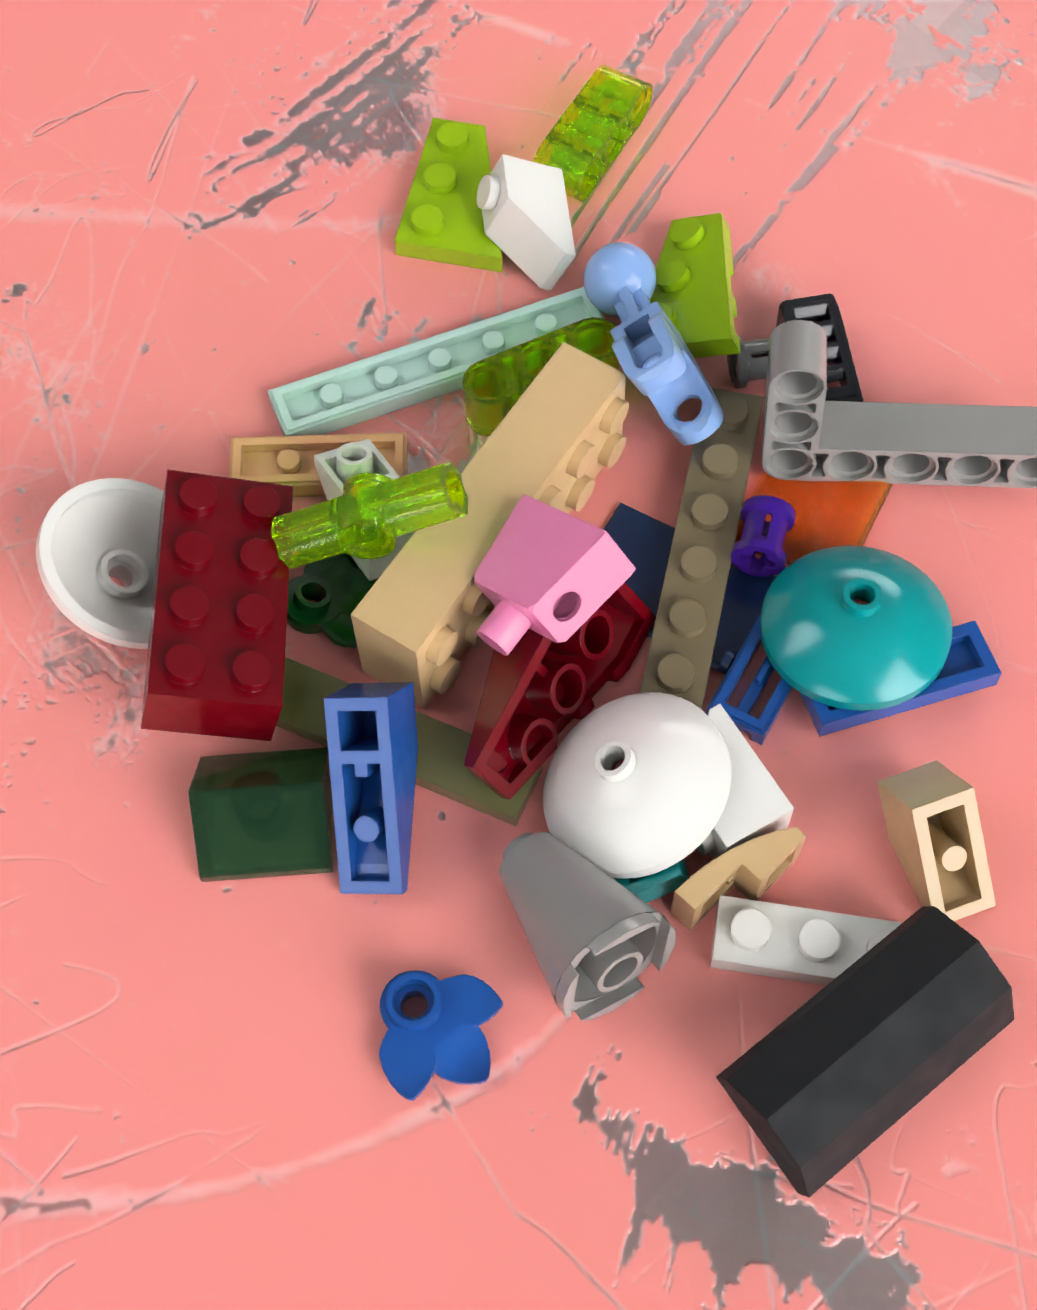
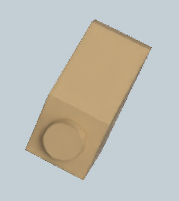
M937 760L877 781L889 841L921 906H935L953 921L996 906L974 787Z

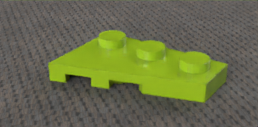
M439 118L432 119L394 240L396 255L503 273L501 249L485 234L482 209L478 208L476 202L477 190L484 175H490L491 173L484 125Z
M722 213L672 220L655 269L657 277L656 288L650 299L651 304L655 301L659 303L682 335L694 358L740 354V339L735 332L734 317L737 316V305L732 295L730 279L734 274L730 227Z

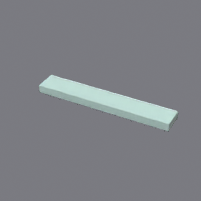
M584 287L268 390V395L284 436L325 435L549 360L563 342L577 349H582L609 340V326L602 312L590 302Z

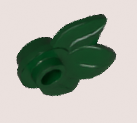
M343 545L330 546L317 551L306 561L303 575L289 581L287 623L301 633L317 634L322 632L336 645L346 648H357L351 613L378 578L369 581ZM306 599L314 600V601H317V602H310V601H308V600H306Z

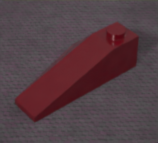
M625 582L567 641L555 643L528 629L508 656L494 649L464 766L499 797L510 800L557 749L560 732L573 718L582 720L593 710L595 705L592 698L607 681L618 682L630 669L656 616Z

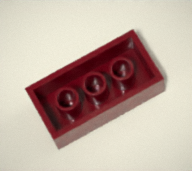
M167 469L160 510L141 729L261 741L272 740L283 707L293 486Z

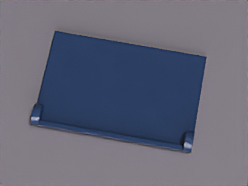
M620 503L604 530L607 531L636 568L625 583L657 616L675 528ZM731 562L710 668L726 675L761 614L765 595L777 576H752L742 572ZM654 621V623H653V625H652V627H651V629H650V631H649V633H648V635H647V637H649V638H651V639H652V634H653V629H654L655 621Z

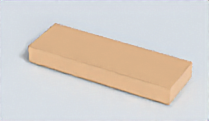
M407 433L231 437L229 478L293 486V497L325 496L315 467L314 455L339 448L347 443L370 439L408 486Z

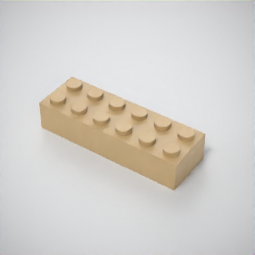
M565 342L561 344L351 613L363 673L380 683L413 682L415 704L423 709L436 692L444 694L448 691L459 674L461 658L472 644L478 647L484 642L476 631L495 608V605L474 584V574L518 501L525 494L567 514L572 509L580 511L589 500L595 486L594 479L604 466L609 469L612 468L620 458L626 444V437L622 435V426L629 409V403L624 401L625 373Z

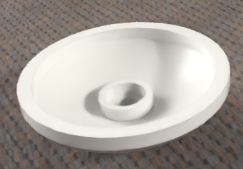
M122 478L97 479L80 484L63 494L52 505L39 529L36 542V562L42 583L48 595L72 623L105 642L127 648L148 649L160 510L164 491L135 480ZM110 577L119 579L125 587L116 584Z
M647 692L627 695L610 701L584 717L567 734L556 750L549 765L543 789V809L547 827L553 836L612 878H637L667 869L692 853L706 839L718 822L727 802L731 786L732 773L728 747L720 730L710 717L695 704L681 697L665 693ZM624 759L620 767L612 770L617 762Z

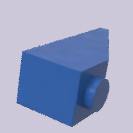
M413 682L352 683L324 698L340 893L404 894L408 887L418 755Z

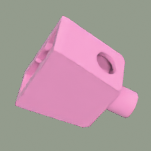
M524 494L474 574V584L495 605V608L477 629L476 633L489 646L505 656L509 655L528 629L555 643L565 642L632 575L636 568L607 531Z

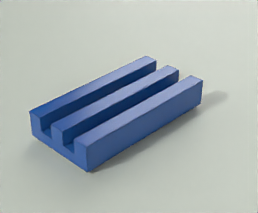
M760 614L710 701L706 714L708 715L709 709L721 704L739 731L743 730L752 734L750 740L762 745L793 689L791 685L781 678L760 718L757 719L750 715L775 670L767 656L738 708L727 704L762 643Z

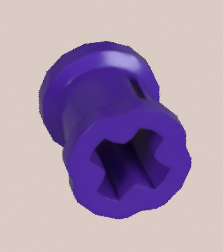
M766 495L753 496L746 499L742 505L740 514L744 526L740 541L736 542L732 547L731 562L744 573L752 576L768 577L779 574L785 569L787 559L786 553L783 551L786 532L790 531L795 524L796 511L789 503L780 498ZM767 514L771 515V522L765 521ZM756 551L762 552L760 558L755 557Z

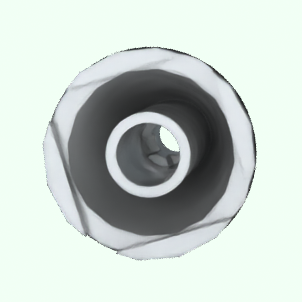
M525 833L515 838L506 847L499 868V875L555 1003L566 1017L571 1018V1013L575 1011L582 1021H586L612 1012L632 999L644 988L637 977L651 962L659 971L666 964L676 944V930L659 911L551 833Z

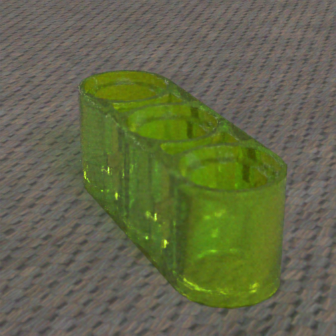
M605 64L600 65L543 140L533 162L562 169L566 196L580 202L585 201L644 120L652 100L653 86L646 81Z
M590 317L582 319L474 363L466 370L462 381L464 415L467 425L473 432L482 436H490L563 342L619 370V361L612 348V343L615 341L610 332L616 326L604 318Z

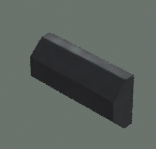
M922 906L716 1076V1078L797 1193L809 1198L1015 1020L1012 987L979 940L937 907Z

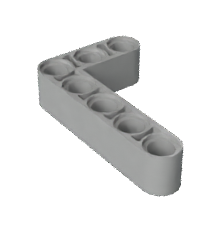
M792 320L780 324L772 331L769 342L762 438V466L768 475L777 479L794 481L1037 488V407L825 401L827 391V337L824 329L812 321Z

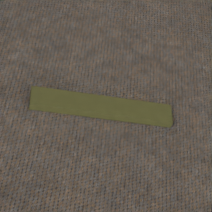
M285 657L283 707L276 726L328 747L324 698L350 684ZM416 711L418 755L415 784L517 826L540 778L542 765L510 800L501 798L464 766L472 734Z

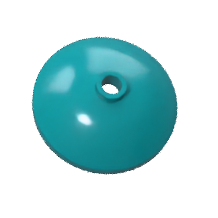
M847 545L824 548L793 561L771 583L763 601L760 618L761 640L767 657L775 670L789 685L803 695L822 704L835 708L859 711L892 707L910 700L925 690L937 678L947 660L953 633L952 619L947 602L936 584L922 570L895 554L865 546ZM852 600H862L869 604L860 605Z

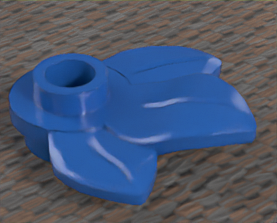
M412 970L398 974L391 979L385 986L380 998V1012L388 1030L381 1043L379 1057L382 1069L396 1092L406 1100L414 1101L425 1090L434 1073L443 1080L460 1085H474L486 1082L490 1075V1050L479 1026L488 1022L502 1008L503 1002L498 994L483 980L465 974L439 981L435 976L427 972ZM420 997L428 1003L425 1013L415 1018L405 1015L402 1011L404 1003L409 998Z

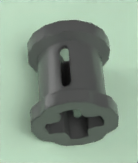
M738 336L741 353L727 355L728 370L735 389L746 387L748 381L766 379L770 337L743 341Z

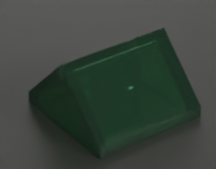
M328 747L200 757L188 794L201 882L333 872L331 782Z

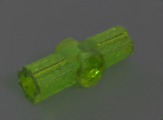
M451 461L393 480L379 473H360L348 478L343 485L342 496L274 517L271 535L277 546L278 557L290 569L345 552L359 559H379L389 555L395 549L396 537L467 515L468 496L463 486L462 476Z

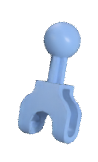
M614 242L598 249L586 265L583 281L587 297L601 312L620 318L622 323L610 330L615 341L612 343V348L629 380L642 395L650 398L666 427L681 444L692 445L713 434L723 423V410L718 399L688 349L682 335L659 303L655 301L651 304L650 302L656 288L657 279L656 270L651 258L644 250L631 243ZM688 399H701L702 406L699 415L692 421H681L677 411L678 407Z

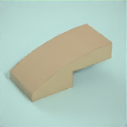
M792 827L762 835L730 849L709 862L675 890L670 913L690 931L718 903L719 896H725L734 886L750 900L757 901L798 859L807 835L797 827Z

